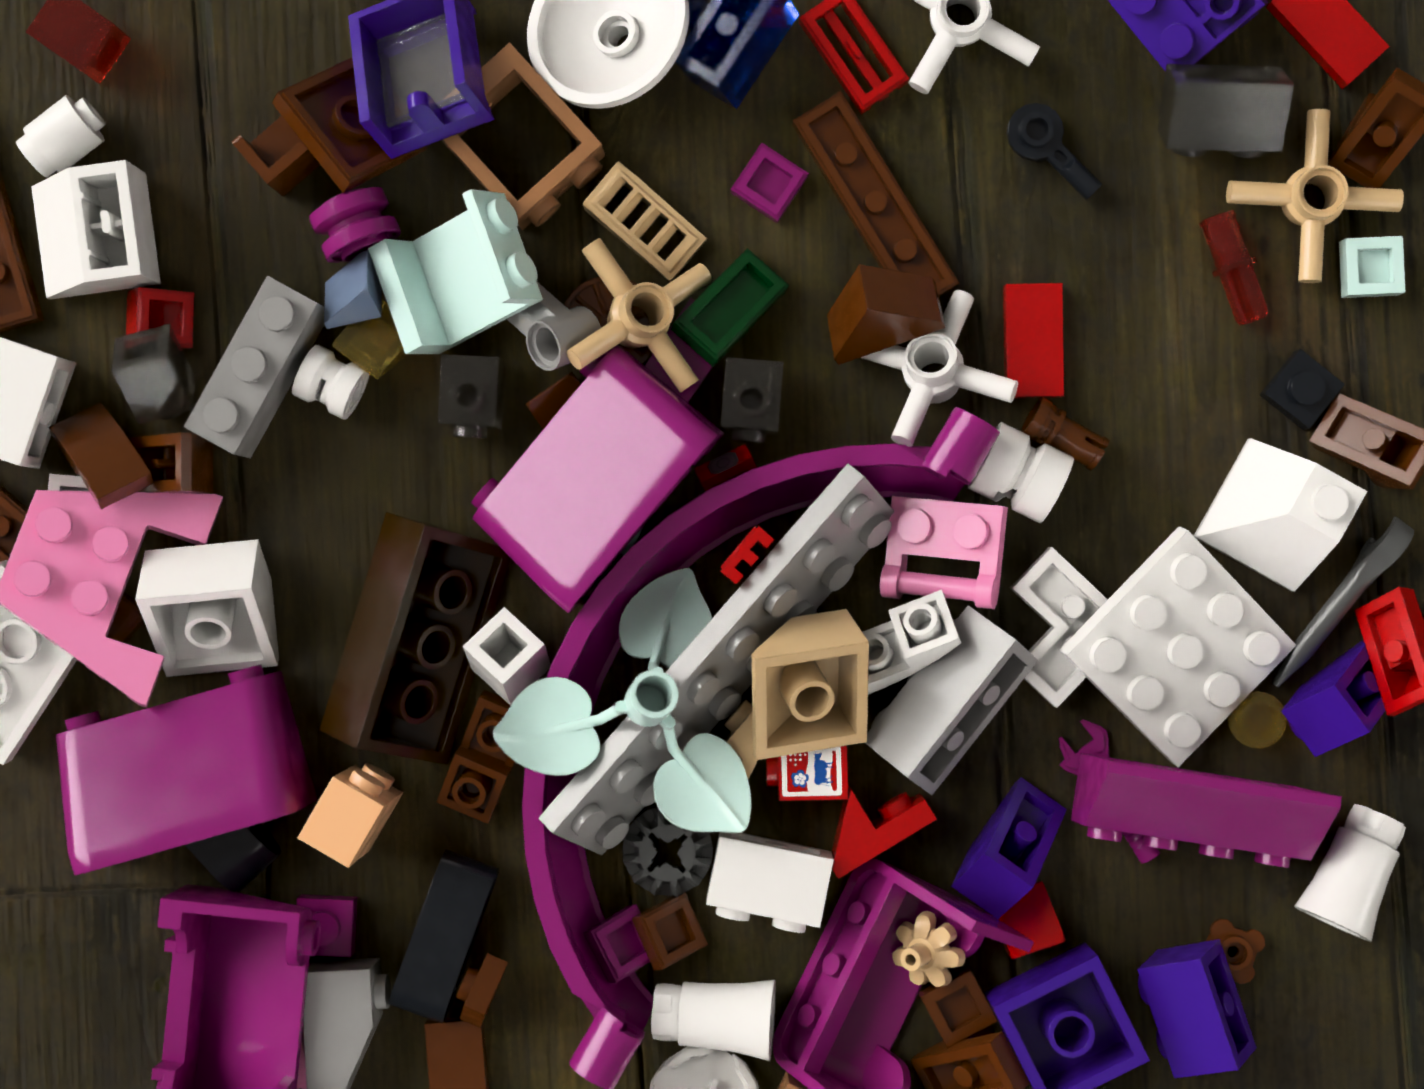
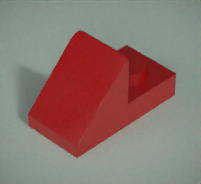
M1397 587L1354 610L1388 716H1396L1424 703V619L1414 589Z
M848 784V800H843L831 851L834 859L832 870L838 879L937 820L920 793L912 798L909 797L907 792L893 797L877 809L881 816L871 822Z

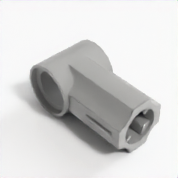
M537 282L543 300L511 316L507 320L526 336L527 350L535 364L543 370L552 371L571 364L567 357V350L599 330L601 325L591 310L584 306L568 309Z

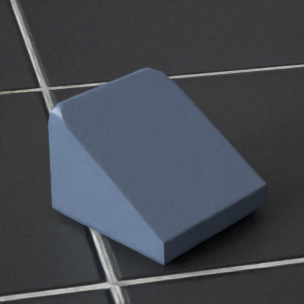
M369 250L358 254L325 282L324 324L327 329L382 317V287Z

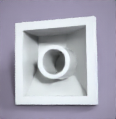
M1249 438L1201 521L1194 537L1285 589L1295 592L1340 542L1368 491L1318 463Z

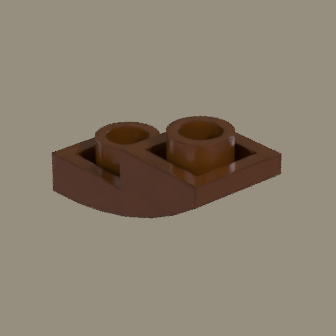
M101 402L48 427L76 475H80L100 509L153 484L151 472L121 427Z
M486 690L479 696L462 743L454 754L436 801L441 805L489 824L515 764V761L504 753L493 738L494 728L510 708V705L502 697Z

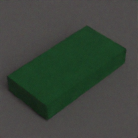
M747 248L674 321L671 330L714 367L786 293L789 284Z

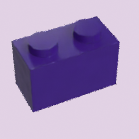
M1220 939L1158 949L1137 969L1139 973L1138 988L1141 998L1150 1006L1157 1027V1045L1161 1055L1168 1059L1174 1079L1239 1070L1257 1047Z

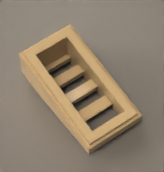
M619 161L583 202L584 210L669 282L675 279L707 240L702 233ZM624 185L631 192L611 214L605 207ZM643 201L649 207L629 230L622 223L637 205ZM661 216L667 223L652 241L646 245L640 238L655 220ZM678 230L685 238L664 261L657 254Z

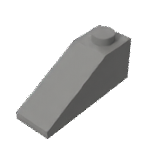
M380 958L313 961L309 965L303 1018L307 1089L351 1088L383 1015V1009H389L390 978L388 974H381Z

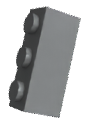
M267 275L185 423L184 428L233 455L251 458L293 383L301 363L325 325L324 307Z
M967 605L958 618L953 620L961 643L934 663L908 677L907 683L890 705L880 711L875 717L872 727L867 733V742H865L904 776L931 795L938 789L1038 661L1015 638L969 605Z

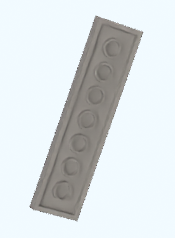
M846 464L665 672L675 681L678 688V701L670 715L676 721L674 729L678 746L682 751L691 738L700 733H709L720 720L728 718L741 703L742 694L752 684V653L791 617L817 613V608L831 592L839 590L849 581L854 572V566L870 548L881 544L888 536L892 526L889 518L894 513V510L871 483L850 464ZM627 716L602 744L597 758L588 767L575 775L538 819L552 834L597 854L603 855L607 849L617 846L627 835L629 824L645 806L655 802L653 782L657 770L667 761L674 759L667 749L662 726L660 724L652 727L640 726Z

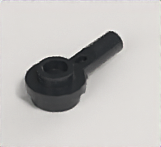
M1039 103L1027 104L1015 111L1008 122L1006 131L1008 144L1013 152L1023 159L1035 161L1036 163L1047 160L1087 200L1102 183L1061 143L1064 129L1062 120L1057 112L1049 106Z

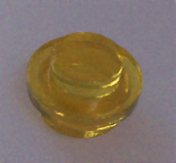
M1253 691L1228 716L1230 731L1236 740L1245 746L1257 749L1269 747L1279 741L1285 732L1287 719L1281 712L1284 707L1273 695Z

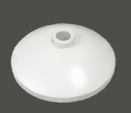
M535 0L527 27V47L531 63L535 71L561 99L573 105L591 109H602L625 104L652 89L675 63L688 31L689 3L688 0ZM628 35L624 43L617 46L618 41L623 36Z

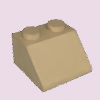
M847 609L791 617L752 653L753 755L756 760L867 742L869 641Z

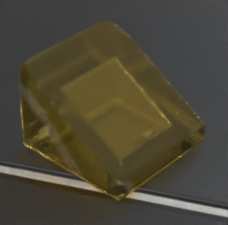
M382 300V317L348 324L332 344V347L375 379L382 377L407 355L401 344L388 304L384 300Z

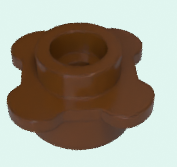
M1222 918L1214 921L1210 926V934L1206 941L1220 939L1233 980L1239 984L1250 982L1255 976L1253 964L1256 955L1265 947L1264 936L1256 929L1241 930L1233 926L1228 919ZM1231 946L1237 948V954L1234 956H1229L1227 953L1228 948Z

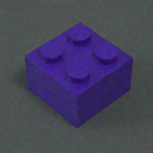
M1085 942L984 992L1032 1089H1094L1150 1061L1098 955Z

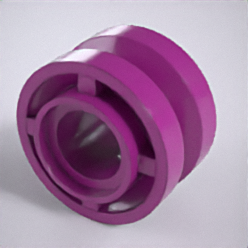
M358 188L341 193L324 202L310 214L309 221L315 234L329 236L321 246L327 262H350L358 254L368 250L369 247L383 239L395 240L401 234L396 218L394 216H382L381 214L389 205L383 188Z

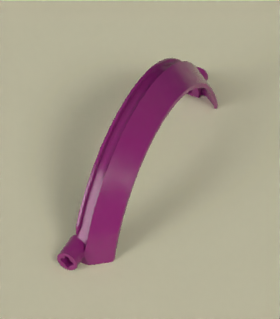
M954 407L931 447H909L901 444L854 445L798 454L751 469L707 490L668 515L626 552L600 581L572 622L550 666L547 678H566L585 689L591 699L592 716L603 681L621 647L619 638L621 615L630 600L647 584L667 573L690 567L701 556L742 531L770 518L811 506L847 463L860 472L882 497L899 496L953 501L965 484H971L1000 432L974 414ZM525 768L522 800L524 845L534 902L550 950L572 994L582 999L594 1017L590 1027L569 1060V1064L575 1072L594 1085L604 1089H614L644 1039L645 1032L643 1030L652 1014L654 996L645 987L636 972L631 973L617 983L608 982L583 934L588 929L605 920L590 876L585 848L552 834L538 819L577 773L566 776H551Z

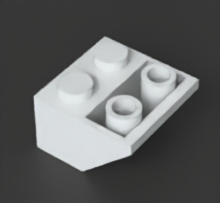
M127 160L69 167L31 186L47 299L51 300L161 284L145 172Z

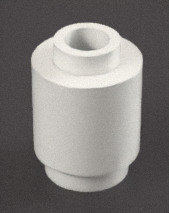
M65 95L23 128L25 135L18 139L16 144L30 164L40 174L48 178L55 171L61 172L73 166L104 142L105 139L99 130L106 123L84 97L75 102L71 97Z

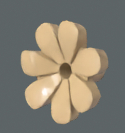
M930 911L920 913L914 925L905 921L898 927L896 935L900 942L903 943V946L898 947L892 953V958L895 965L909 970L910 981L914 984L925 985L930 981L935 987H943L952 981L948 968L963 966L965 963V952L961 948L949 946L957 937L955 928L949 923H944L936 929V916Z

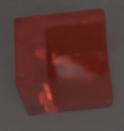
M47 0L26 30L28 35L99 85L131 40L115 24L80 0Z

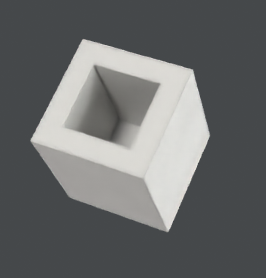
M505 607L462 646L471 669L510 706L527 686L536 682L551 666L545 644Z

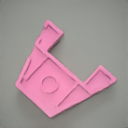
M36 490L0 580V605L53 644L58 645L100 678L106 680L127 695L137 705L147 708L164 662V656L107 638L147 530L150 529L195 545H205L209 540L219 513L223 496L200 493L135 492L100 509L90 491Z

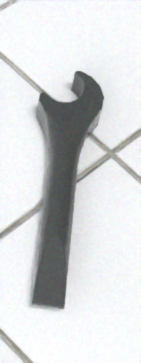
M1395 516L1388 529L1378 540L1370 537L1366 541L1344 580L1295 640L1294 643L1297 646L1285 657L1271 682L1273 685L1279 687L1315 654L1364 591L1406 550L1414 536V529Z

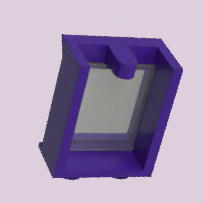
M386 0L348 15L359 122L391 159L495 120L485 96L474 21L476 9L469 0Z

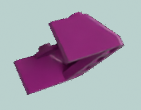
M871 859L854 869L786 1007L773 1037L775 1060L785 1071L808 1089H910L911 1077L906 1063L890 1050L922 985H916L910 981L909 970L895 965L892 953L898 947L903 946V943L900 942L896 935L898 927L905 921L914 925L920 913L930 911L936 916V929L944 923H949L955 928L957 937L949 946L961 948L965 952V958L970 957L979 949L985 937L1030 952L1034 941L976 905L896 866L877 859Z

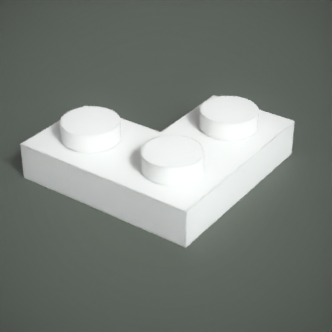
M1048 547L1010 589L1050 626L1044 635L1028 650L1038 661L1024 680L1053 707L1058 708L1086 678L1059 650L1108 599L1053 547Z

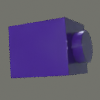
M1361 640L1304 682L1281 710L1288 720L1292 732L1299 739L1303 740L1314 757L1370 733L1386 711L1364 640Z
M1020 777L969 847L951 887L999 919L1034 887L1067 809Z

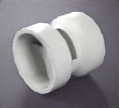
M315 345L305 356L298 369L292 386V394L306 402L317 400L327 406L329 413L345 420L358 405L367 386L370 371L355 362L344 364L336 360L333 351L321 345Z

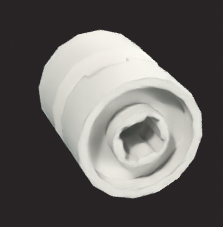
M1000 422L996 427L1000 435L973 481L968 485V489L995 502L1007 497L1011 501V509L1038 523H1042L1056 503L1068 479L1074 458L1046 443L1034 448L1031 446L1030 435Z

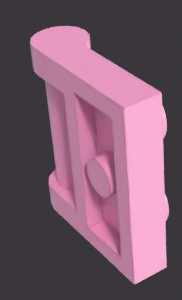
M892 496L891 508L894 510V513L889 518L892 526L887 537L885 565L880 576L881 596L884 598L900 599L903 594L926 596L942 590L946 599L974 601L977 608L995 609L999 597L1008 507ZM908 555L980 562L979 575L977 579L907 572Z

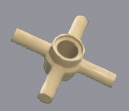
M1311 109L1307 111L1304 167L1292 174L1286 183L1230 180L1226 190L1227 203L1281 206L1287 219L1301 226L1298 282L1301 283L1322 282L1325 225L1334 221L1343 209L1400 212L1404 201L1402 189L1348 187L1344 175L1334 167L1328 166L1331 111L1328 109ZM1306 184H1313L1321 189L1325 198L1323 209L1313 208L1307 203L1304 197V187Z
M601 238L596 239L582 249V253L614 299L608 313L607 324L567 350V357L576 369L581 370L618 344L627 348L648 346L680 393L696 383L699 379L669 338L667 331L674 316V307L712 282V276L707 267L698 263L664 287L650 282L633 285ZM631 306L639 307L647 314L649 326L639 323L634 318Z

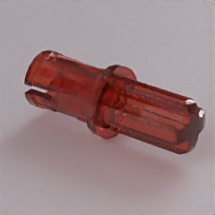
M1229 210L1203 220L1199 223V226L1203 230L1217 269L1212 272L1213 278L1220 277L1236 323L1238 325H1247L1265 318L1269 310L1253 268V264L1258 261L1256 256L1250 257L1236 219L1235 210Z

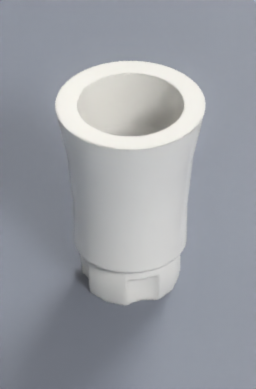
M1354 804L1349 812L1345 826L1338 828L1332 844L1314 878L1294 907L1337 929L1372 942L1378 911L1390 875L1400 855L1396 850L1404 836L1406 829L1403 826L1404 824L1368 807Z
M776 980L748 983L683 982L682 986L667 983L656 984L651 1016V1034L653 1039L659 1041H678L679 1046L723 1050L770 1061L775 1024Z

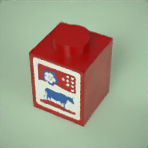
M847 745L767 758V786H778L779 801L848 800Z

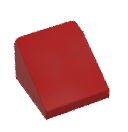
M143 287L129 290L127 294L126 346L131 347L134 343L162 336L167 339L171 348L192 349L194 292Z
M1042 880L1036 882L1034 887L998 919L1034 941L1030 952L1004 943L1011 959H1016L1066 941Z

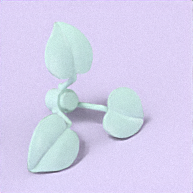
M690 568L676 570L655 579L642 588L625 607L619 622L621 646L632 657L650 660L648 671L641 673L635 678L627 690L624 700L618 701L607 710L591 716L592 703L585 689L566 678H544L527 686L516 697L505 716L493 730V738L497 745L516 763L541 774L566 776L585 769L597 758L600 752V741L593 727L602 725L621 714H627L634 723L640 726L652 727L660 724L664 731L667 749L674 758L664 763L657 770L653 782L654 799L663 816L677 827L692 832L741 833L747 829L751 814L750 786L745 768L736 751L726 741L709 733H700L694 736L682 751L678 746L674 729L676 721L670 715L678 701V688L675 681L659 667V664L661 663L669 669L712 619L709 607L699 590L695 575Z

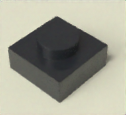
M1299 349L1292 353L1260 393V396L1302 430L1311 428L1345 384L1303 350Z

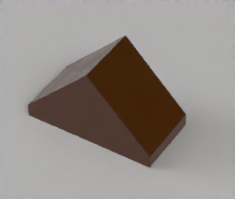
M861 264L858 265L827 314L834 360L838 365L945 328L937 285L933 277Z
M183 432L128 437L151 472L153 484L137 492L213 494L212 442L197 434Z

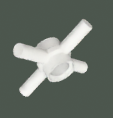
M913 0L930 10V23L936 35L908 83L918 92L928 94L954 48L973 44L979 39L1028 67L1041 46L993 20L989 0ZM954 4H963L972 10L975 21L969 25H958L950 20L946 9Z
M962 290L953 291L943 314L944 329L912 339L907 348L895 345L861 357L865 360L902 370L905 383L911 389L891 436V439L897 444L912 447L930 403H942L949 400L956 394L959 388L1012 403L1018 388L1017 380L964 365L962 354L955 346L974 302V297L968 292ZM932 363L945 365L944 368L937 372L929 373L922 371V368Z

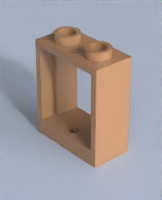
M509 42L481 68L485 96L490 109L520 82H523L574 138L579 146L517 201L461 139V136L466 131L441 141L486 191L505 193L507 200L517 214L518 226L524 230L530 223L538 227L550 219L561 206L557 199L571 186L575 185L578 189H581L592 181L602 170L603 165L599 161L606 155L601 142ZM456 90L445 101L460 96L461 93Z

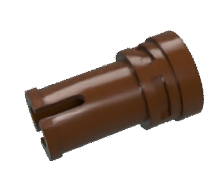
M1043 396L1040 397L1027 415L1020 431L1030 435V441L1037 442L1040 446L1046 443L1072 456L1075 461L1084 465L1086 469L1093 470L1105 453L1101 448L1105 449L1108 447L1109 439L1068 418L1065 410L1058 409L1052 401Z

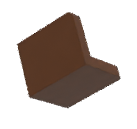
M282 116L250 143L240 134L231 141L262 179L282 197L320 166V163Z

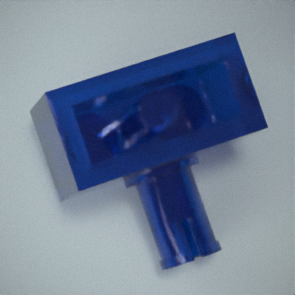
M688 0V29L691 32L686 38L675 63L692 83L737 110L799 16L791 0Z

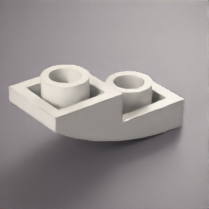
M942 590L888 610L891 621L863 631V634L869 641L868 695L915 674L949 653L961 643Z

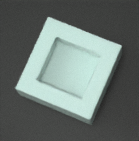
M1403 236L1345 238L1339 242L1341 298L1398 296L1406 293Z

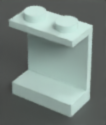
M470 189L462 194L468 209L414 241L383 239L368 248L405 354H441L543 300L537 284V269L525 251L517 229V214L507 200L505 193Z

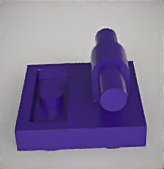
M1108 0L1172 81L1179 79L1239 27L1242 28L1259 13L1258 11L1268 4L1267 0Z

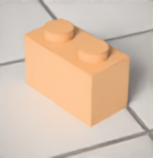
M365 763L363 768L353 765L332 777L297 838L349 868L371 850L403 792L392 786L395 779L384 770L369 763Z

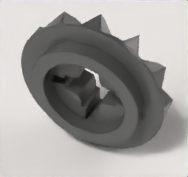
M658 807L651 808L639 815L630 825L623 842V863L633 882L654 896L673 895L678 897L682 893L698 886L707 874L712 862L713 845L710 833L681 829L668 821ZM651 833L667 843L675 838L678 840L683 834L687 836L682 840V845L677 852L681 859V864L684 866L683 870L677 864L674 866L668 860L661 865L657 864L653 868L650 867L658 852L654 844L655 840L650 836Z

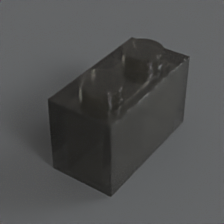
M1166 64L1158 132L1167 149H1172L1174 153L1188 157L1203 156L1207 150H1226L1230 154L1242 158H1258L1263 155L1264 151L1282 152L1294 84L1281 67Z

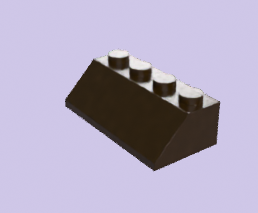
M386 512L319 730L356 749L447 765L475 676V672L471 669L462 646L492 619L510 557L497 544Z

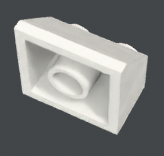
M258 539L145 550L135 600L157 654L164 656L162 667L166 677L242 670L262 664V668L278 666L279 653L272 580Z

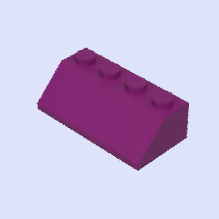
M1081 753L1071 821L1088 826L1087 836L1091 838L1121 842L1122 833L1127 832L1144 835L1143 845L1177 851L1178 842L1186 841L1199 843V854L1233 859L1235 849L1255 852L1254 862L1289 868L1290 858L1312 860L1341 808L1342 797L1298 786Z

